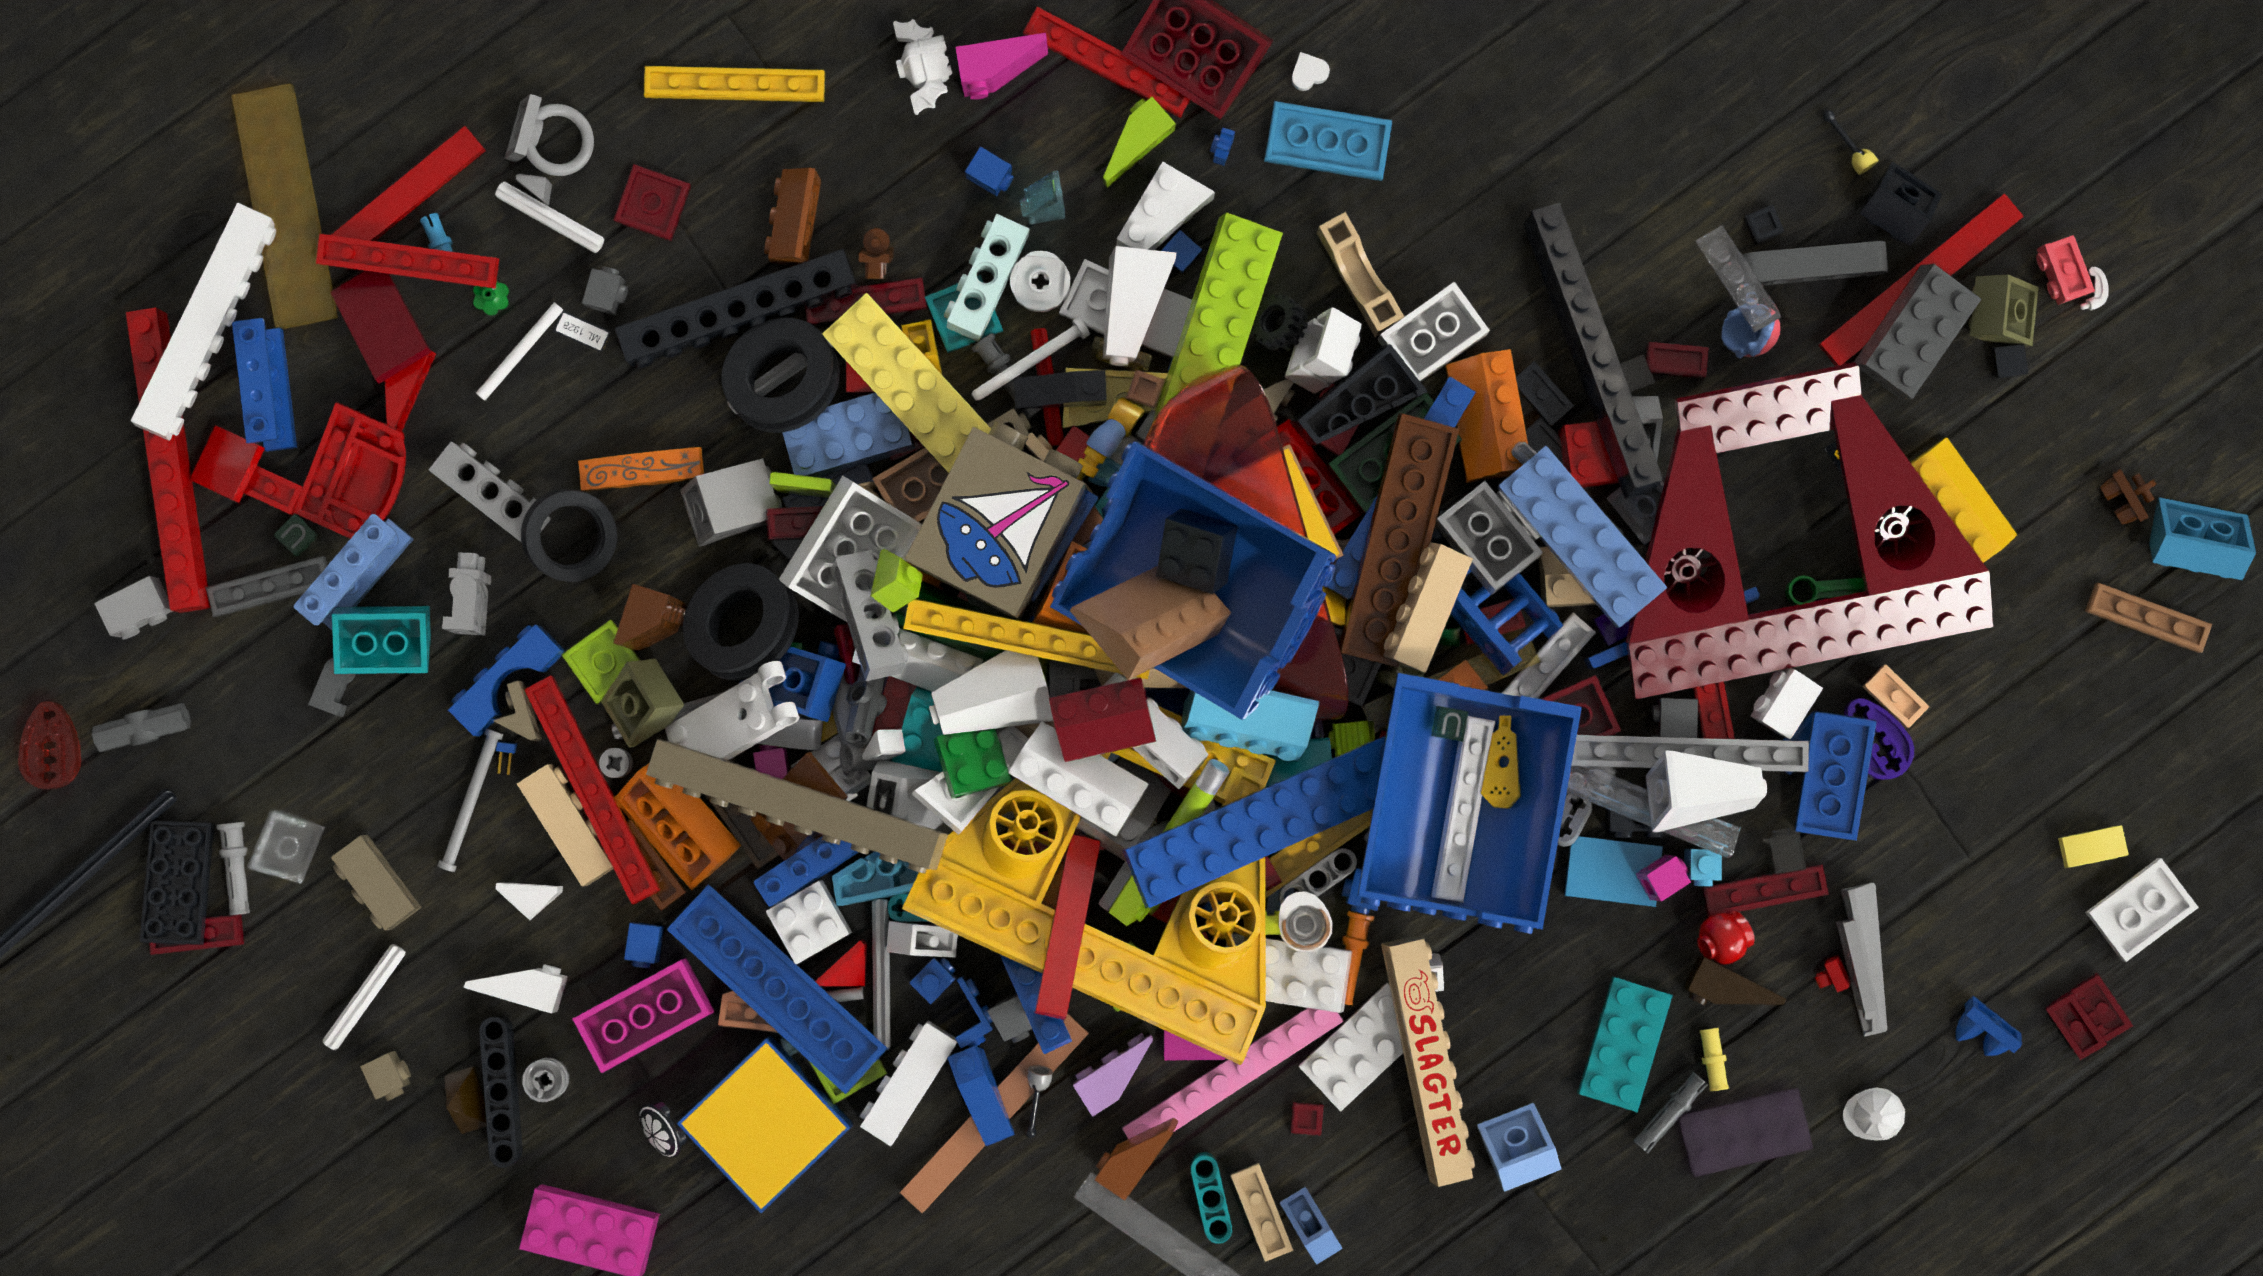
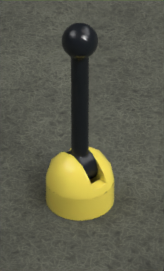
M1831 110L1824 112V121L1831 123L1854 153L1851 164L1858 175L1872 168L1879 161L1874 153L1868 149H1858L1835 120L1834 112Z

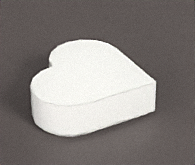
M1300 52L1292 75L1293 86L1300 91H1306L1313 84L1325 82L1329 76V65L1322 59Z

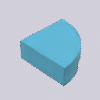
M1107 457L1103 464L1097 466L1099 471L1094 479L1090 477L1088 481L1107 487L1112 474L1115 471H1119L1121 465Z

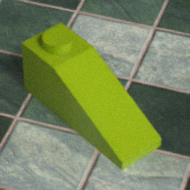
M1153 97L1147 101L1141 99L1130 109L1132 114L1128 117L1103 176V184L1107 188L1175 131L1176 123Z

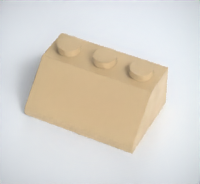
M1539 547L1543 552L1539 557L1541 599L1548 607L1596 605L1548 547Z

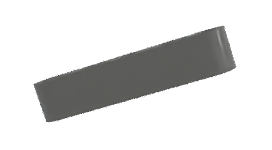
M1884 241L1760 251L1739 255L1741 284L1743 287L1865 277L1888 273L1886 243Z

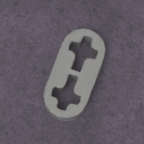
M1575 790L1566 796L1561 829L1570 821L1569 830L1571 834L1559 837V846L1565 847L1574 844L1591 814V799L1584 791ZM1580 799L1583 800L1585 808L1577 809L1573 816V805L1571 803H1577Z

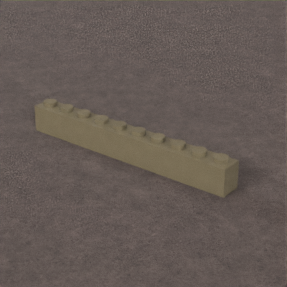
M657 739L646 775L656 778L655 784L672 789L675 784L684 787L682 791L684 794L700 798L702 793L711 796L710 802L716 805L728 807V804L732 803L739 806L738 812L755 817L756 813L759 812L767 815L765 820L767 822L783 826L784 822L795 825L794 830L797 832L812 835V832L815 831L823 834L822 840L840 845L842 840L852 844L851 850L863 854H868L869 850L880 853L879 859L897 864L899 859L909 863L908 869L924 874L927 869L937 870L948 836L947 833L669 741Z

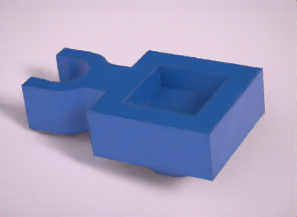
M1222 128L1221 135H1215L1210 152L1215 153L1214 163L1225 166L1234 140L1235 131Z

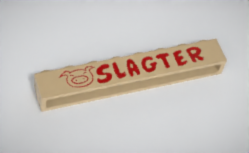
M1418 936L1382 943L1381 946L1429 1181L1440 1187L1473 1178L1471 1169L1475 1167L1474 1158L1471 1151L1467 1150L1465 1139L1469 1136L1468 1129L1464 1120H1461L1459 1109H1462V1099L1459 1092L1455 1091L1453 1079H1456V1069L1453 1062L1449 1061L1447 1050L1450 1049V1040L1447 1032L1443 1031L1441 1020L1444 1019V1010L1442 1004L1439 1001L1437 1002L1435 990L1438 989V981L1435 973L1431 972L1429 960L1432 959L1431 947L1428 942H1425L1424 938Z

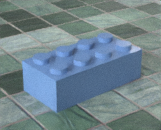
M876 393L827 406L810 423L795 430L782 432L794 475L821 478L854 466L858 467L865 463L869 464L915 449L910 430Z

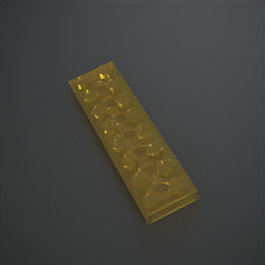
M289 83L232 95L253 210L272 218L275 224L274 228L277 230L270 246L265 244L261 252L275 328L285 329L338 318L335 301L330 293L332 285L328 265L316 264L319 234L322 233L294 86Z

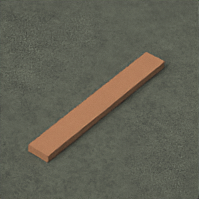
M1068 1013L1064 1023L1072 1042L1047 1054L1042 1052L1038 1043L998 1086L1009 1119L1034 1093V1089L1029 1086L1027 1079L1029 1067L1040 1065L1048 1067L1054 1072L1089 1034ZM972 1116L964 1122L901 1190L900 1193L921 1213L933 1203L985 1146Z

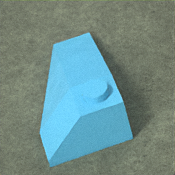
M874 851L832 876L836 905L843 906L893 897L898 894H909L919 872L908 869L909 863L899 859L897 864L879 859L880 853Z

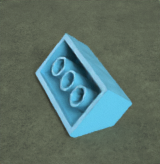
M1191 690L1184 702L1181 727L1182 731L1190 738H1195L1198 741L1206 740L1219 743L1227 748L1237 747L1249 750L1254 754L1278 756L1285 761H1299L1307 748L1319 701L1271 690L1268 695L1264 694L1260 700L1256 699L1255 701L1259 702L1258 707L1248 717L1241 720Z

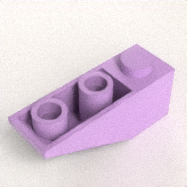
M1140 1033L1127 1042L1129 1048L1121 1053H1118L1115 1049L1101 1058L1103 1064L1093 1070L1091 1066H1088L1075 1075L1077 1081L1073 1082V1087L1092 1117L1119 1100L1153 1041L1151 1034L1144 1037Z

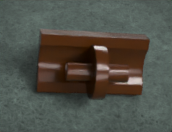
M872 228L864 236V247L859 252V262H865V278L884 279V275L887 274V263H890L894 257V247H889L890 238L885 230Z
M2120 468L2112 473L2113 477L2100 486L2107 500L2121 493H2124L2127 498V504L2114 510L2122 525L2137 519L2141 522L2149 518L2137 495L2141 494L2146 503L2153 501L2155 498L2149 489L2156 485L2154 479L2145 482L2140 473L2131 477L2136 485V488L2132 489Z

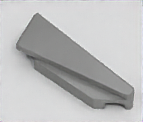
M1867 883L1841 889L1848 919L1836 922L1864 1037L1887 1031L1876 885L1874 883Z

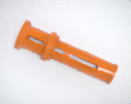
M1348 911L1347 916L1350 918L1347 933L1342 937V941L1345 945V950L1352 951L1345 1004L1353 1005L1363 949H1367V946H1369L1367 937L1370 922L1374 921L1375 916Z

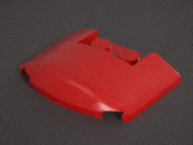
M336 402L293 513L350 539L371 514H376L384 521L398 497L403 482L406 465L404 432Z

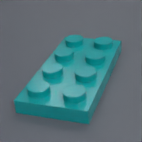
M1612 976L1577 1092L1578 1094L1638 1112L1673 995Z

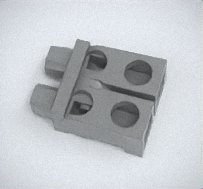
M458 552L457 568H449V578L453 579L450 584V592L453 595L452 617L443 616L442 629L454 634L485 636L488 588L486 585H491V575L484 572V557H479L476 553Z

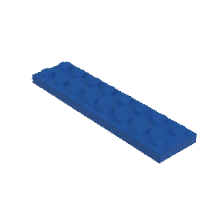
M709 884L667 928L677 940L844 1094L849 1092L888 1049Z

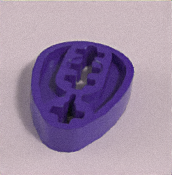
M1858 698L1848 702L1844 709V715L1854 717L1853 713L1856 711L1854 706H1864L1866 708V711L1863 713L1864 718L1877 721L1875 733L1881 732L1882 734L1879 742L1883 746L1889 745L1890 747L1887 755L1891 759H1898V763L1895 764L1896 771L1886 769L1885 765L1888 761L1885 756H1877L1876 752L1880 748L1877 743H1873L1868 776L1874 779L1886 780L1899 777L1905 773L1914 758V745L1902 724L1884 708L1871 701Z

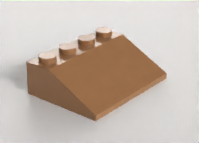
M1156 566L1073 606L1070 612L1123 675L1130 680L1217 636L1231 614L1230 610L1215 593L1210 594L1156 576L1158 567Z

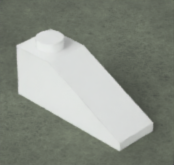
M543 965L542 969L536 968L465 982L464 988L552 1014L558 1011L568 976L561 975V969L557 967Z

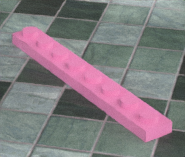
M1305 1008L1251 1043L1241 1065L1228 1059L1122 1127L1128 1139L1171 1118H1176L1179 1121L1174 1130L1176 1131L1341 1024L1343 1020L1337 1012Z

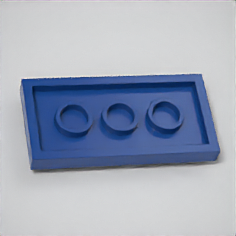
M1818 711L1813 712L1809 736L1808 772H1803L1794 827L1795 832L1857 841L1876 720Z

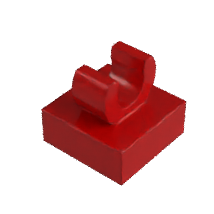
M1839 954L1828 958L1824 964L1827 970L1817 973L1815 977L1819 988L1834 984L1837 993L1848 989L1851 980Z

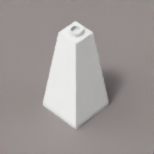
M1115 246L1109 257L1103 359L1110 360L1111 365L1128 366V362H1133L1136 359L1175 262V252Z
M1005 650L931 693L934 705L929 706L933 723H940L943 735L1054 721L1047 684L1037 656Z
M1665 750L1646 775L1652 832H1661L1753 809L1767 793V783L1763 779L1762 769L1759 767Z

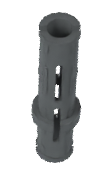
M1692 1072L1686 1082L1676 1092L1673 1091L1670 1094L1671 1098L1633 1141L1649 1154L1655 1144L1666 1134L1676 1120L1686 1110L1689 1111L1692 1108L1690 1105L1708 1084L1696 1073Z

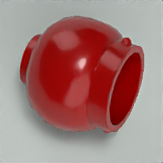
M1732 911L1728 914L1720 912L1711 915L1703 921L1700 926L1697 944L1705 958L1724 965L1734 963L1746 954L1747 948L1754 945L1755 939L1751 926L1738 911Z

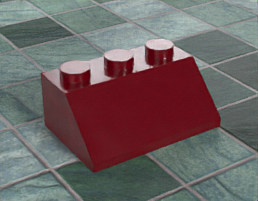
M1141 677L1049 698L1054 725L1065 762L1157 742Z

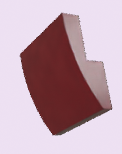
M2098 973L2078 984L2046 1007V1010L2080 1060L2106 1046L2107 1041L2133 1027L2132 1022Z

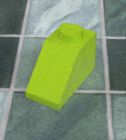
M883 549L879 554L870 596L894 613L919 597L923 574L901 557Z

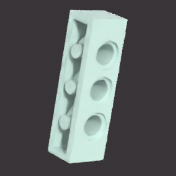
M996 214L993 222L987 221L981 237L985 238L981 249L975 247L970 257L969 264L973 266L969 275H962L956 288L960 294L956 302L950 301L945 311L944 317L948 319V329L977 342L981 340L1010 278L1012 269L1028 239L1029 228ZM993 245H1001L1005 248L1006 252L1002 256H994L989 249ZM987 271L993 275L994 279L989 283H982L978 280L977 275L980 272ZM969 298H976L981 302V306L976 310H970L964 303Z

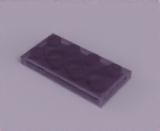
M1798 1088L1700 1110L1679 1117L1694 1177L1813 1149Z

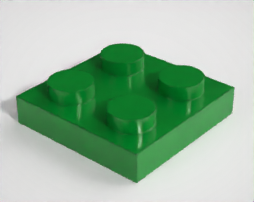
M996 729L945 734L934 739L951 798L1006 786L1012 782Z

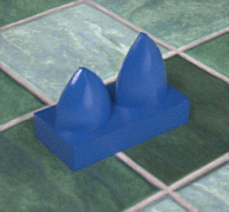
M1972 996L1965 1003V1012L1959 1019L1956 1027L1957 1041L1968 1040L1980 1035L1984 1031L1988 1032L1983 1043L1985 1056L1999 1055L2008 1050L2015 1053L2022 1046L2021 1033L1975 996Z

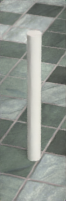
M554 302L479 388L476 392L478 396L483 400L490 396L561 314L563 309Z

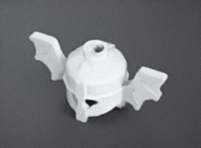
M914 19L908 23L894 21L893 25L897 40L900 42H910L905 45L901 60H896L900 78L906 77L915 88H921L910 96L914 114L918 115L923 109L935 108L938 96L948 92L947 86L943 82L949 79L952 70L951 65L947 66L949 60L944 54L947 50L945 41H943L944 36L932 37L934 34L933 28H922L917 25Z

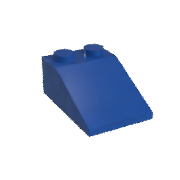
M789 647L779 660L782 662L786 679L768 689L773 705L777 706L781 703L793 702L796 705L798 714L828 722L846 664Z

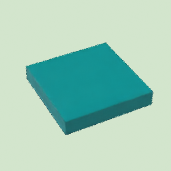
M978 275V280L984 283L981 275ZM958 284L925 297L947 353L977 342L947 328L948 319L944 317L950 301L956 302L960 294L956 290ZM969 298L964 303L970 310H976L981 306V302L976 298ZM995 310L981 340L991 333L995 335L1003 332Z

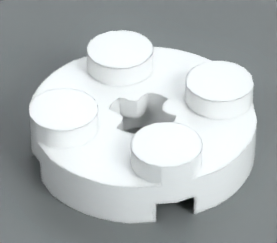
M1033 251L1014 265L1010 276V286L1016 301L1020 305L1033 312H1047L1060 307L1070 290V274L1065 264L1055 254L1047 251ZM1038 274H1044V279L1049 280V284L1044 285L1043 289H1037V286L1032 284V279H1037Z

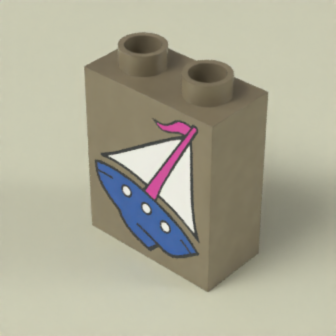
M995 421L989 434L975 427L972 428L904 560L916 569L1014 619L1022 620L1088 490L1085 483L1077 479L1083 465L1053 449L1049 450L1043 462L1022 451L1028 440L1025 435Z

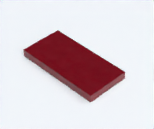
M364 271L330 292L374 379L379 384L431 353L390 274Z

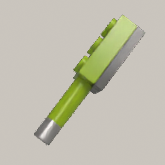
M1209 760L1171 820H1165L1145 831L1137 844L1202 816L1228 776V767L1218 760ZM1125 861L1098 903L1126 926L1136 920L1141 922L1148 913L1154 914L1161 905L1160 903L1151 908H1145L1127 861Z

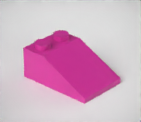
M1046 33L956 47L964 96H970L971 99L986 98L988 93L997 91L1048 54Z

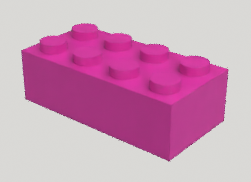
M687 958L580 1014L573 1018V1021L600 1072L603 1073L715 1011Z
M541 1184L534 1190L519 1249L625 1276H642L645 1274L660 1214Z

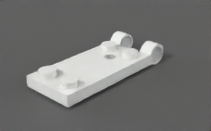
M772 661L762 665L758 669L759 672L671 723L665 728L669 742L728 761L781 729L796 723L799 720V715L795 703L785 702L774 707L768 690L770 687L786 679L782 662ZM746 710L747 716L742 720V713Z

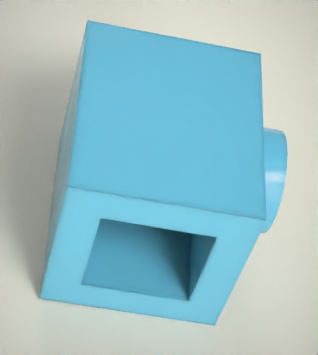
M1684 849V863L1689 871L1687 876L1690 880H1694V886H1713V880H1722V850Z

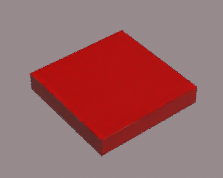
M215 425L189 480L239 503L265 448L255 443L248 444L246 439Z

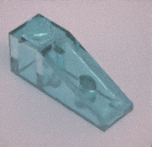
M1058 171L1050 172L1024 189L1025 198L1020 199L1022 216H1029L1030 225L1066 219Z

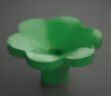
M497 281L496 289L475 286L473 289L475 294L474 306L479 310H484L487 315L493 316L497 314L498 310H504L509 305L507 298L509 288L503 283Z

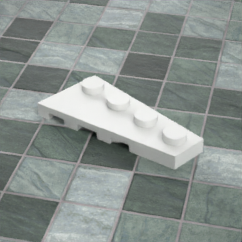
M1015 726L1007 727L997 734L1008 771H1010L1024 745L1029 740ZM942 771L932 780L914 790L912 795L959 835L998 788L951 798Z

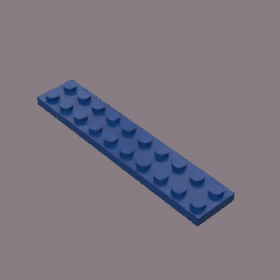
M1386 735L1122 850L1145 908L1156 906L1373 809Z

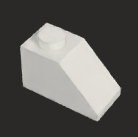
M889 921L886 952L914 956L956 957L958 935L938 925Z

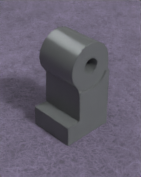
M334 658L329 659L324 665L308 705L343 717L347 706L340 704L347 684L354 679L355 674H334Z

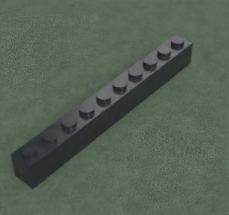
M1558 203L1532 210L1523 226L1624 498L1628 499L1652 492L1663 481V477L1561 205Z

